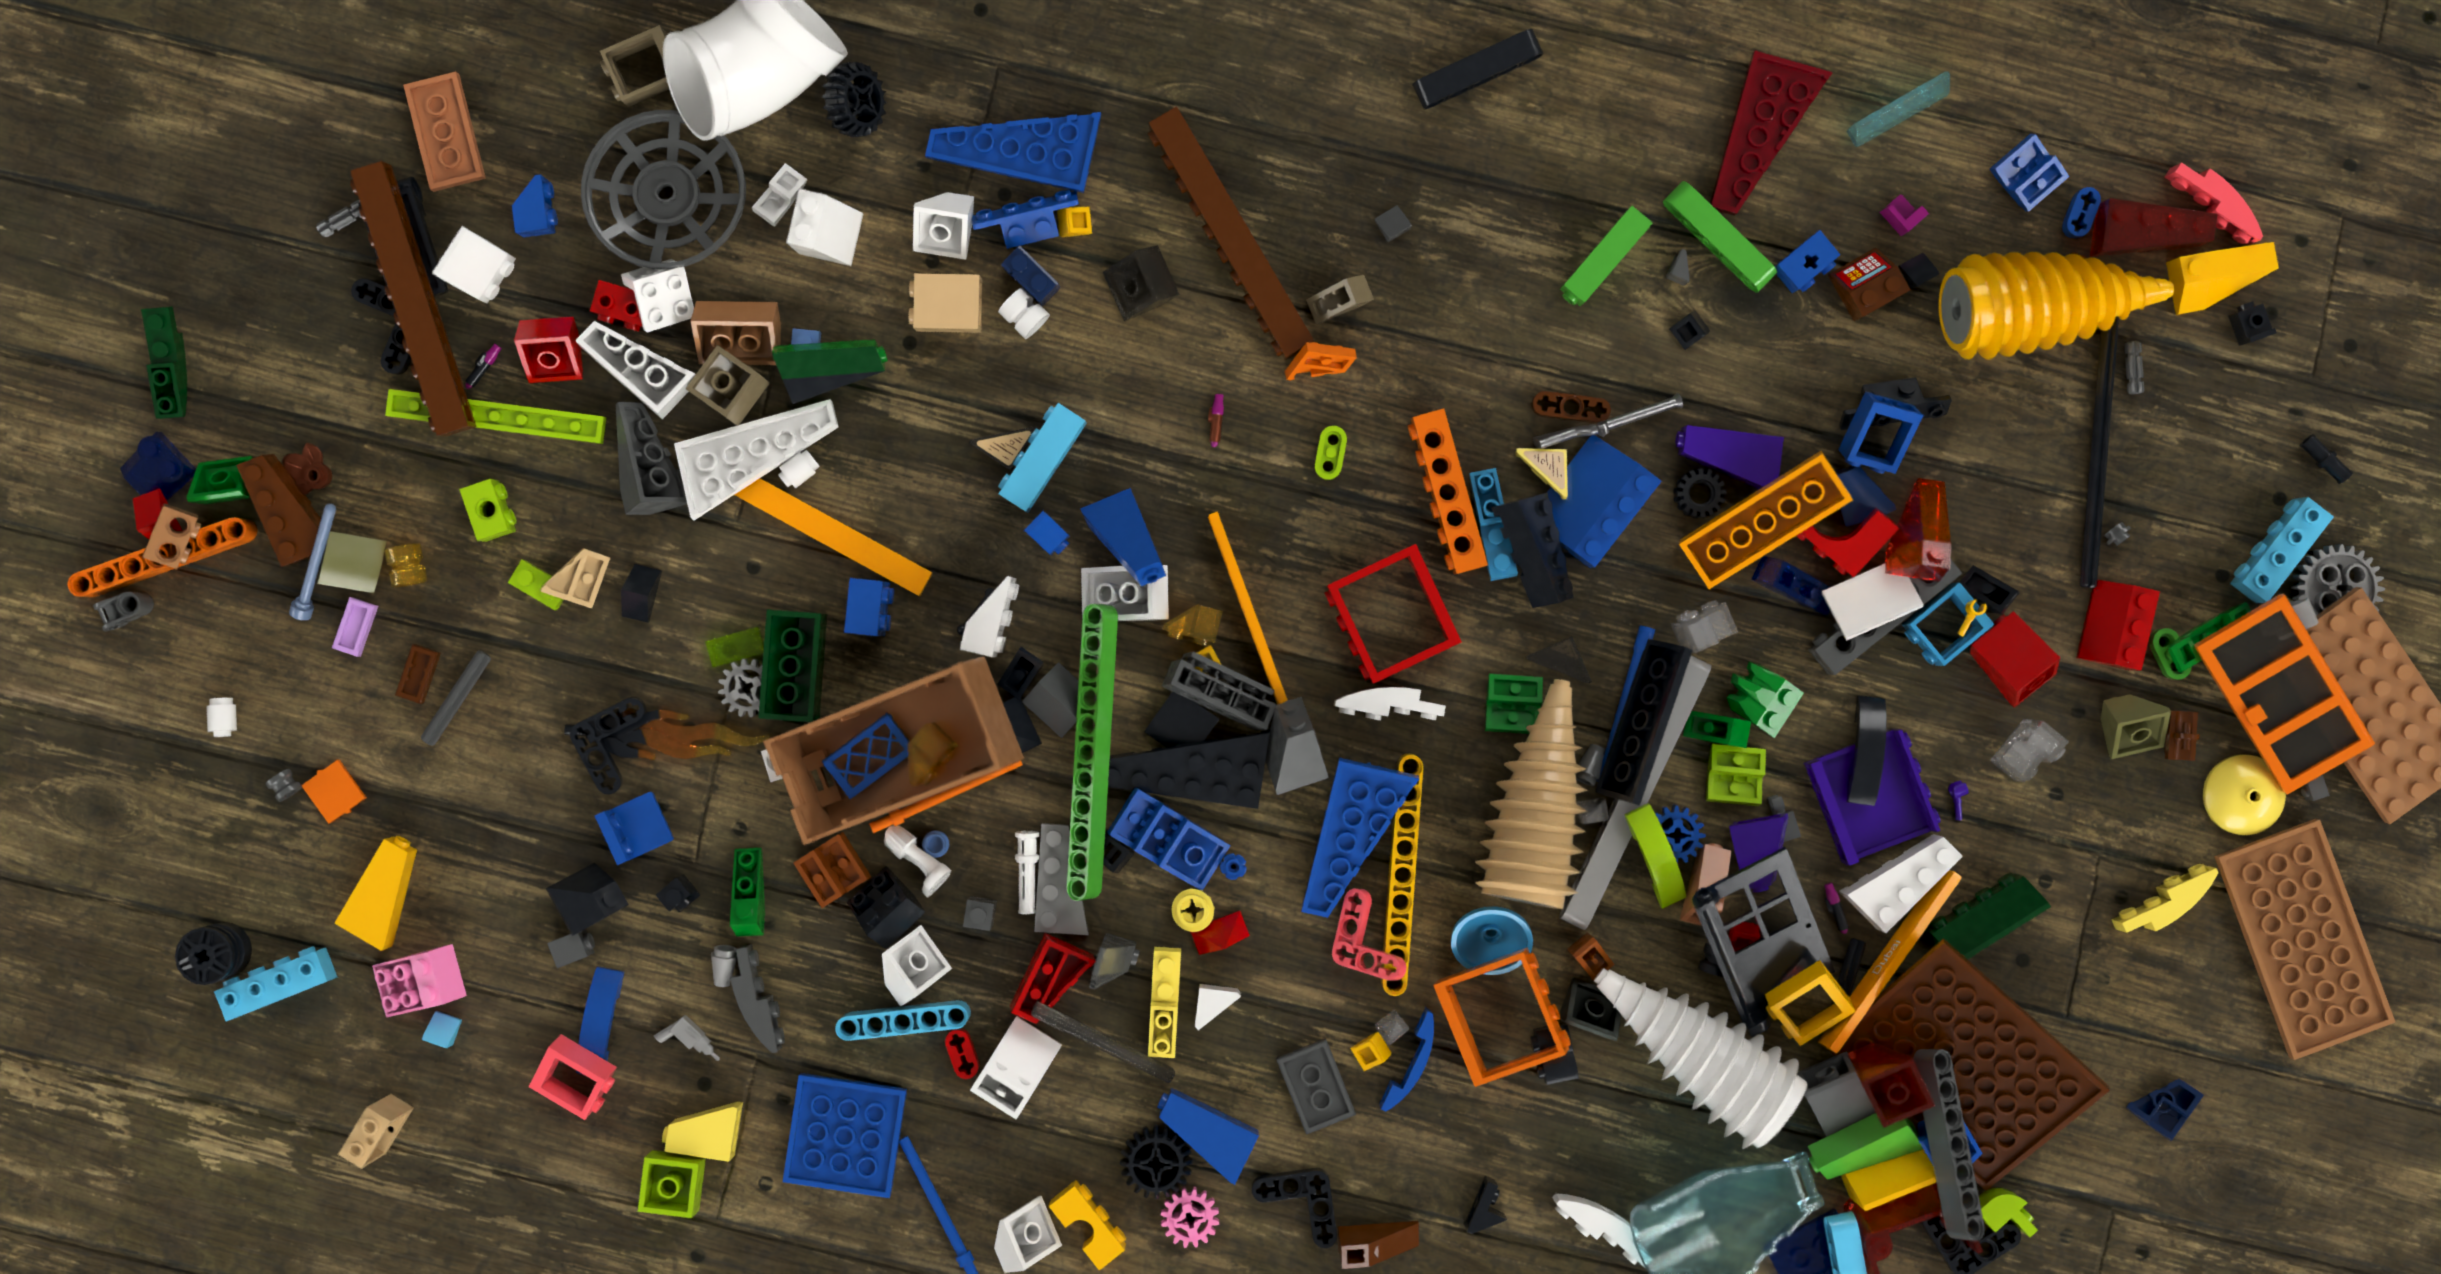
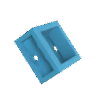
M1961 583L1949 584L1902 623V626L1906 629L1904 632L1906 637L1913 644L1917 643L1923 650L1922 656L1931 665L1945 666L1994 625L1986 613L1975 616L1971 622L1972 627L1966 631L1965 635L1960 636L1941 653L1935 649L1916 626L1948 598L1966 617L1965 606L1967 602L1974 599ZM1975 602L1973 609L1977 612L1980 606Z

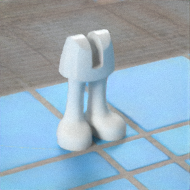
M899 825L888 827L884 838L885 846L897 858H905L922 870L926 876L922 893L927 898L930 897L947 880L951 870L945 864L940 863L917 847V838Z

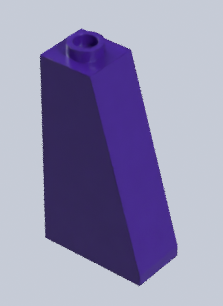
M1686 425L1681 428V431L1677 432L1675 447L1679 448L1678 455L1754 488L1761 489L1779 477L1784 437Z

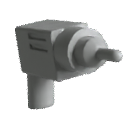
M687 1015L682 1016L678 1021L654 1035V1038L660 1043L672 1036H676L688 1049L694 1047L699 1053L703 1052L705 1055H711L717 1061L720 1060L713 1052V1046L710 1044L711 1040L705 1036L706 1033Z

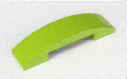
M1647 803L1624 814L1631 834L1638 842L1653 880L1652 887L1662 909L1686 898L1685 887L1677 861L1651 805Z

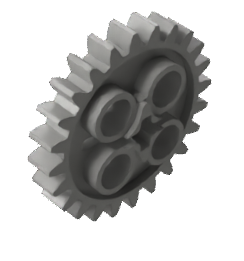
M2343 544L2334 545V548L2332 545L2323 546V551L2321 549L2313 551L2314 557H2304L2308 565L2297 566L2302 574L2293 575V578L2299 581V585H2294L2291 589L2299 591V594L2292 599L2302 600L2308 598L2315 615H2318L2352 589L2360 587L2374 605L2375 602H2383L2384 600L2377 596V592L2385 590L2384 587L2377 584L2384 577L2375 576L2380 567L2370 566L2373 558H2363L2365 551H2355L2354 546H2346L2344 548ZM2324 569H2326L2328 574L2326 580H2324L2322 577V571ZM2351 569L2354 572L2353 581H2351V579L2349 578V572ZM2323 596H2325L2327 599V605L2325 606V608L2323 607L2321 602Z

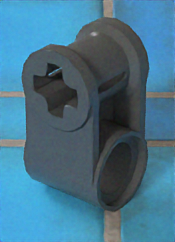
M124 592L94 604L93 608L98 610L104 624L102 626L103 631H111L149 614L153 609L154 602L152 597L146 592ZM134 599L137 601L136 609L133 607Z

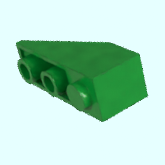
M762 848L734 849L730 926L736 936L764 935L765 899Z

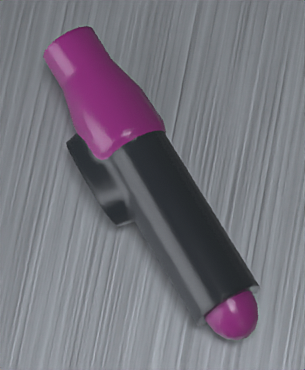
M494 343L486 353H481L474 363L476 367L465 380V387L467 389L475 387L488 368L493 365L502 349L499 345Z
M1832 882L1824 884L1826 890L1825 902L1829 913H1833L1838 931L1846 934L1849 926L1840 903L1839 895Z

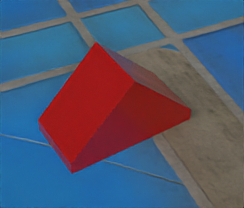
M160 488L133 498L137 531L148 539L152 534L163 504H168ZM172 519L170 521L171 528L175 531H182L177 519Z

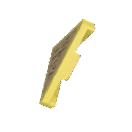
M1517 448L1516 456L1520 457L1532 468L1531 470L1546 485L1549 484L1561 496V499H1567V449Z

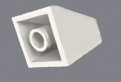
M799 189L787 244L800 255L851 266L863 213L827 195Z

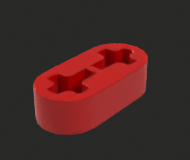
M964 1028L952 1029L946 1036L945 1045L954 1071L962 1079H971L976 1075L980 1066L972 1039ZM954 1034L965 1039L961 1044L963 1049L961 1052L957 1044L951 1043L954 1039ZM963 1055H965L968 1063L973 1062L974 1064L969 1073L966 1069L961 1070L960 1068L963 1064Z

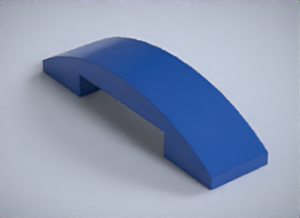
M596 967L584 1010L579 1045L608 1061L609 1051L607 1047L616 1000L620 997L624 971Z
M1425 1007L1414 1029L1416 1036L1422 1038L1401 1084L1390 1080L1380 1100V1108L1385 1112L1398 1104L1411 1091L1425 1069L1434 1036L1433 1013L1427 1007Z

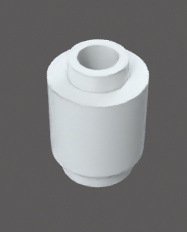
M805 450L802 453L798 452L779 466L782 472L778 476L787 487L793 485L797 488L816 473L815 470L820 466L810 453Z
M233 698L209 699V705L207 706V732H213L214 737L231 736V731H237L236 705L233 704Z

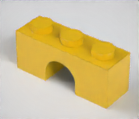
M1075 1180L1050 1200L1049 1208L1065 1228L1077 1220L1087 1221L1093 1227L1094 1233L1084 1242L1082 1250L1097 1269L1101 1270L1125 1251L1126 1237L1119 1227L1116 1226L1114 1228L1108 1221L1110 1217L1101 1205L1098 1207L1091 1199L1093 1195L1085 1184L1080 1186L1077 1180Z

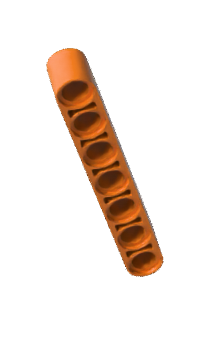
M233 517L200 528L196 539L190 537L188 541L192 549L186 563H179L178 568L251 542L257 535V526L249 519ZM239 524L243 527V532L240 536L236 533ZM215 533L217 535V542L213 546L211 536ZM165 543L159 548L160 552L164 551L166 556H173L177 552V548L171 543ZM144 548L74 573L68 579L67 585L70 593L74 596L97 597L175 568L143 558ZM137 561L140 563V570L138 572L135 570V563ZM111 570H113L115 574L114 580L112 582L109 578ZM86 579L89 581V588L87 590L84 588Z

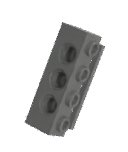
M1193 651L1183 654L1182 659L1171 662L1162 683V687L1255 731L1267 730L1276 704L1265 699L1266 696L1273 695V689ZM1195 667H1200L1203 669V671L1201 672L1195 669ZM1219 678H1223V679L1227 680V682L1224 683V682H1222V681H1220V680H1218V679H1219ZM1246 689L1250 691V695L1243 692L1242 690Z

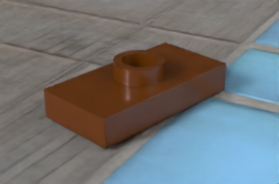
M412 644L395 696L424 704L441 652Z

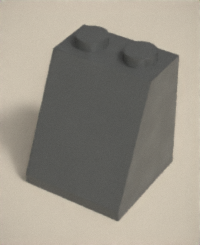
M1302 697L1275 705L1265 762L1277 795L1329 778Z
M1847 1051L1797 1072V1075L1807 1082L1804 1094L1826 1136L1832 1135L1877 1113Z

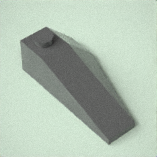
M617 402L616 422L619 479L625 514L651 515L686 505L687 500L680 470H675L669 459L671 454L667 447L663 448L658 439V430L643 403Z
M1106 933L1099 950L1089 988L1095 990L1128 972L1130 965L1135 966L1140 950L1135 949L1137 942Z

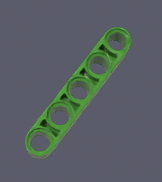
M1682 181L1663 200V204L1668 211L1753 292L1758 293L1777 274L1774 265L1687 182Z

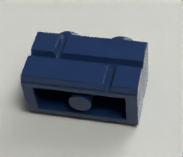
M1020 245L1001 264L1002 268L1041 306H1044L1061 288L1059 283Z

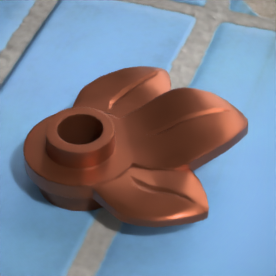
M306 443L302 454L292 453L283 457L282 465L296 482L295 485L303 495L309 494L313 489H323L330 484L332 472L329 467L323 464V454L317 446Z

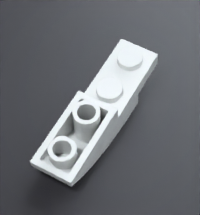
M1406 687L1371 688L1347 694L1334 700V706L1339 707L1340 713L1355 715V710L1366 712L1365 718L1380 721L1382 716H1389L1390 706L1394 707V712L1410 715V710L1421 712V718L1436 720L1437 715L1444 716L1446 708L1445 705L1420 701L1421 690Z
M1558 1193L1552 1197L1557 1204L1555 1209L1565 1219H1568L1569 1216L1577 1222L1575 1227L1584 1236L1588 1237L1591 1234L1597 1240L1602 1235L1613 1247L1617 1244L1625 1250L1622 1254L1634 1265L1639 1262L1645 1268L1652 1259L1648 1253L1633 1241L1639 1233L1623 1217L1585 1198Z

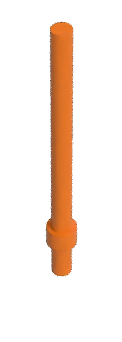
M1020 760L995 772L919 800L900 810L899 808L888 812L889 815L873 821L869 825L873 833L893 824L894 826L900 825L908 817L1014 770L1023 764Z

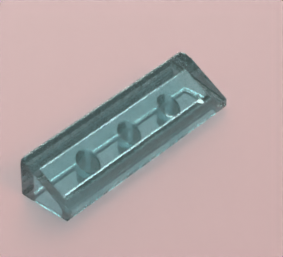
M1948 71L1941 73L1854 123L1847 130L1853 144L1856 147L1865 144L1948 96L1950 92V73Z

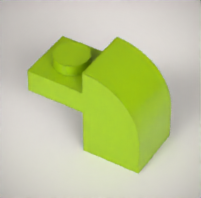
M1992 1188L1979 1195L1983 1221L1994 1232H1997L2009 1220L2030 1238L2038 1231L2031 1223L2034 1218L2023 1208L2027 1202L2014 1192L2004 1188Z

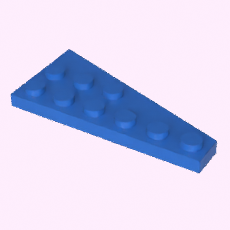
M1095 112L1079 116L1076 114L1059 118L1046 117L1008 121L1001 124L988 123L972 127L959 126L931 129L925 157L1084 193L1102 114L1101 112Z

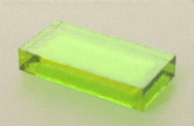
M759 627L705 641L712 667L760 655L764 651V642Z

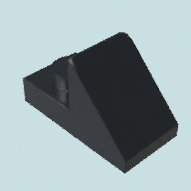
M1974 565L1959 582L1974 600L1976 599L1981 604H1986V612L2003 615L2019 594L2018 590Z
M1020 647L997 685L1017 699H1020L1034 677L1044 666V662L1023 647Z
M1488 1176L1484 1177L1464 1223L1466 1231L1471 1234L1507 1220L1503 1212L1490 1207V1204L1494 1205L1496 1203L1500 1190L1497 1189L1498 1185L1495 1179Z

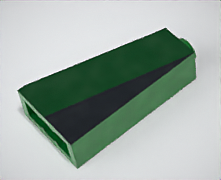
M875 339L778 345L773 347L772 356L793 404L884 372V362L888 361L883 346L878 347Z

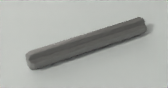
M480 650L475 653L421 735L423 742L431 746L437 743L491 661V657L487 653Z

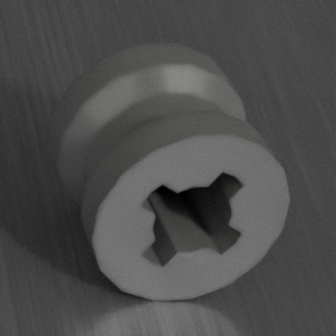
M290 769L281 771L265 784L268 789H273L276 793L275 798L278 802L286 800L303 787L300 782H296L293 779V773Z

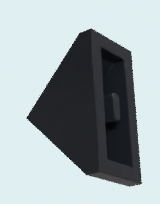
M634 564L621 589L623 617L647 623L650 622L662 570Z

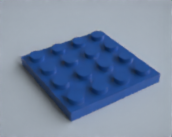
M800 1073L782 1182L890 1198L907 1089Z

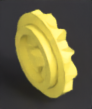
M1190 888L1180 892L1174 899L1172 916L1176 924L1182 929L1190 932L1201 931L1213 920L1215 907L1211 897L1204 893L1203 890ZM1192 899L1196 907L1204 908L1196 913L1195 919L1192 912L1183 911L1191 906Z

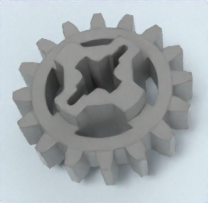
M747 659L741 660V666L737 662L731 663L733 670L724 669L723 672L727 678L719 679V683L724 685V689L719 690L718 694H725L726 696L722 700V704L730 703V712L739 709L738 715L740 717L745 716L747 711L750 717L756 716V710L759 712L762 665L758 667L759 662L757 659H753L750 665ZM745 670H753L760 675L751 677ZM733 679L736 680L734 690L731 689ZM746 683L753 684L754 687L750 689L751 693L744 692V689L747 687ZM746 699L752 706L742 705L738 700Z

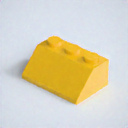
M1924 1149L1841 1175L1849 1197L1864 1211L1936 1183L1934 1167Z

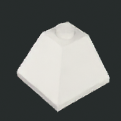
M946 192L915 203L913 251L966 260L972 229L974 196Z
M921 925L882 953L885 986L900 1007L917 997L952 969Z
M1042 1196L1036 1197L999 1221L994 1249L1004 1273L1024 1271L1062 1246Z

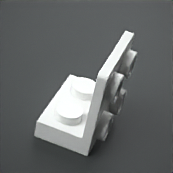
M669 259V260L662 261V262L670 263V262H676V261H674L673 259ZM643 267L621 274L623 284L634 291L644 331H654L691 319L694 306L684 267L673 269H650Z

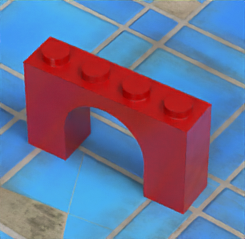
M1875 507L1866 519L1847 535L1840 537L1827 536L1819 532L1812 525L1796 536L1802 541L1807 538L1814 544L1812 549L1822 558L1830 557L1835 562L1833 567L1842 575L1846 576L1849 573L1855 577L1895 534L1899 527Z

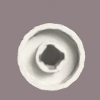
M1023 287L1015 291L998 311L1009 323H1015L1014 328L1025 339L1031 337L1050 316L1040 304H1033V297Z

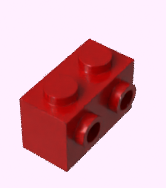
M599 280L590 311L598 315L597 320L613 325L614 320L624 323L623 328L639 332L643 326L634 291Z

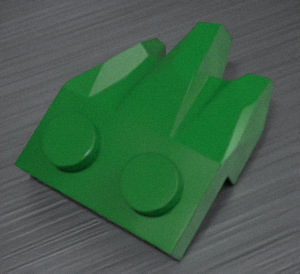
M1749 662L1747 665L1748 676L1743 677L1732 674L1731 683L1738 689V692L1727 696L1730 709L1744 720L1751 721L1752 724L1767 735L1775 738L1804 693L1771 670Z

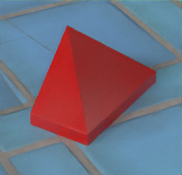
M1240 910L1211 921L1201 931L1191 932L1199 955L1226 949L1250 936Z

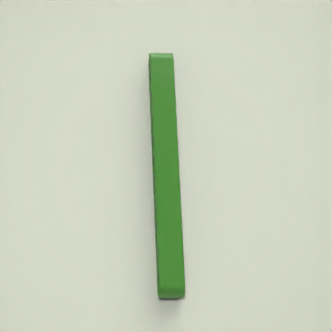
M1089 604L1084 609L1082 617L1067 871V893L1075 901L1096 898L1102 890L1118 626L1117 610L1109 604Z

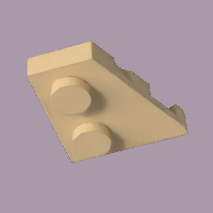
M582 548L541 587L540 591L592 608L610 557Z

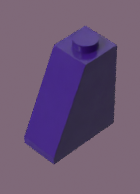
M1788 813L1737 821L1729 826L1739 870L1783 847L1789 818ZM1777 870L1749 884V888L1753 892L1768 890L1769 886L1776 880Z

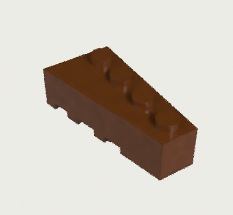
M275 454L261 455L238 464L237 468L281 567L310 558L322 517L310 505L312 503L307 496L303 495L297 488L296 482Z

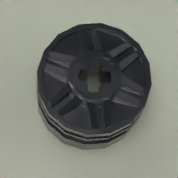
M228 922L215 923L191 930L181 938L176 947L175 961L177 969L184 978L200 985L212 984L234 977L242 972L251 960V941L242 928Z

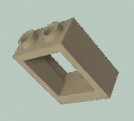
M660 25L600 51L603 58L600 61L601 67L607 77L611 76L614 83L611 86V90L616 100L622 101L628 107L670 90L665 77L629 93L616 63L618 60L655 44L663 59V45L667 33Z

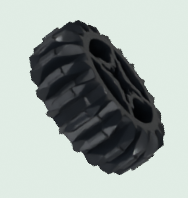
M846 62L836 66L832 73L826 76L828 83L822 85L826 91L821 96L825 99L826 103L823 109L828 111L826 119L832 121V128L838 129L839 134L850 137H863L870 135L873 131H877L878 125L883 123L881 116L887 114L883 109V106L888 103L883 97L887 92L881 88L883 81L877 79V72L872 71L870 66L863 65V63Z
M1157 1124L1154 1125L1152 1133L1149 1132L1147 1126H1144V1136L1135 1131L1133 1136L1136 1142L1132 1139L1126 1140V1145L1129 1148H1123L1121 1154L1127 1158L1120 1159V1165L1127 1167L1122 1170V1176H1130L1126 1184L1130 1186L1136 1183L1135 1193L1140 1192L1142 1188L1145 1189V1198H1148L1150 1191L1154 1192L1156 1200L1159 1199L1161 1191H1163L1166 1198L1170 1197L1169 1188L1178 1193L1180 1188L1177 1182L1181 1185H1186L1187 1179L1183 1175H1191L1192 1170L1186 1166L1193 1164V1159L1186 1157L1191 1154V1148H1182L1186 1142L1182 1138L1176 1141L1178 1138L1176 1132H1173L1171 1136L1168 1135L1169 1126L1164 1127L1163 1133L1158 1132L1159 1126ZM1152 1142L1150 1153L1141 1155V1158H1134L1142 1146ZM1160 1142L1170 1146L1178 1157L1164 1153ZM1155 1150H1157V1157H1159L1160 1162L1158 1173H1156V1167L1153 1162ZM1172 1166H1178L1176 1172L1170 1178L1161 1181V1174L1164 1170L1172 1169ZM1136 1167L1148 1170L1152 1175V1181L1142 1177Z

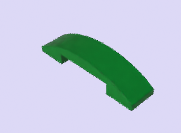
M2241 603L2208 619L2173 641L2167 647V650L2178 672H2183L2202 661L2194 644L2250 612L2251 609L2248 603ZM2256 624L2255 626L2251 627L2250 629L2244 631L2243 633L2239 634L2234 638H2239L2245 635L2246 633L2255 629L2259 625Z

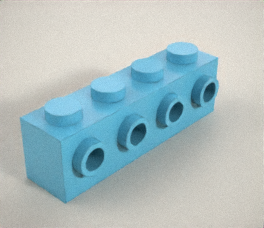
M1059 403L1055 408L1053 406L1049 407L1043 417V420L1046 422L1041 430L1037 428L1034 430L1028 440L1031 445L1025 453L1023 451L1019 453L1013 463L1016 468L1011 475L1006 474L998 486L1001 489L999 495L1029 513L1087 424L1084 419Z
M2309 497L2296 498L2289 501L2283 509L2285 513L2267 529L2268 535L2265 539L2252 548L2250 552L2251 557L2248 561L2241 564L2234 572L2235 578L2230 584L2254 603H2265L2274 596L2333 519V515Z
M313 946L298 952L299 958L290 960V957L287 956L274 961V968L265 970V967L262 966L247 972L249 978L240 980L239 976L222 982L224 987L214 991L225 1021L232 1020L337 978L326 947L316 951Z

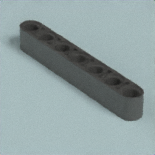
M1919 1049L1914 1054L1913 1065L1947 1234L1953 1239L1978 1241L1984 1235V1221L1950 1054L1944 1049Z

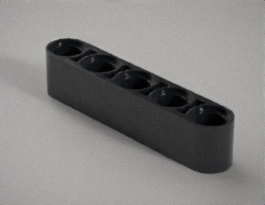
M1527 29L1415 81L1412 85L1423 109L1426 110L1540 58L1544 53L1533 29Z

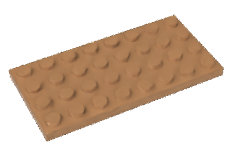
M2355 587L2316 615L2319 623L2306 630L2375 742L2372 747L2345 761L2344 764L2385 823L2391 824L2441 788V704L2364 590L2360 587ZM2293 635L2283 639L2268 650L2267 653L2274 661L2300 646L2301 643L2297 636ZM2308 655L2281 671L2306 709L2332 695ZM2339 705L2314 719L2336 752L2359 739Z
M2319 819L2310 820L2214 856L2290 1059L2302 1058L2395 1023Z

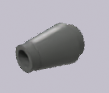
M1595 744L1589 745V748L1578 763V765L1586 768V770L1575 773L1577 781L1589 786H1594L1596 780L1599 781L1605 752L1604 748Z

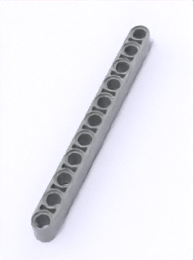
M1691 655L1641 804L1638 806L1620 800H1613L1580 869L1581 873H1578L1572 889L1578 893L1567 896L1559 919L1582 930H1585L1590 924L1632 836L1624 814L1648 803L1711 670L1710 664Z

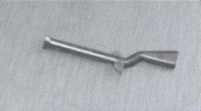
M1676 393L1672 398L1596 424L1576 426L1533 437V442L1537 448L1544 449L1576 437L1597 434L1604 437L1611 429L1676 407L1683 408V401L1680 394Z

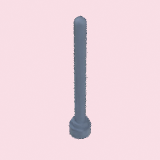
M327 504L324 507L300 596L291 602L289 614L298 620H309L313 614L314 605L312 604L311 596L336 512V507L333 504Z

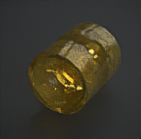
M405 544L384 549L387 565L392 567V570L389 572L391 587H404L428 581L425 566L420 564V561L423 559L421 544Z

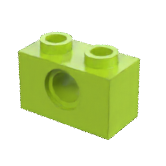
M488 479L459 489L477 541L487 542L516 532L514 526L516 524V517L512 509H508L505 500L508 498V494L502 483L498 480ZM493 503L495 512L489 517L486 513V507L488 504Z

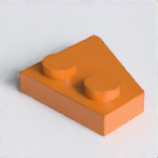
M1306 342L1286 368V380H1295L1296 374L1310 372L1311 377L1345 373L1357 358L1356 351L1353 348Z

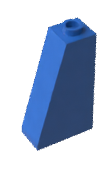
M1131 488L1081 508V512L1090 530L1140 586L1154 583L1160 578L1167 576Z
M1174 1088L1170 1089L1169 1094L1163 1093L1157 1105V1108L1161 1109L1159 1118L1230 1183L1235 1185L1259 1137V1131Z

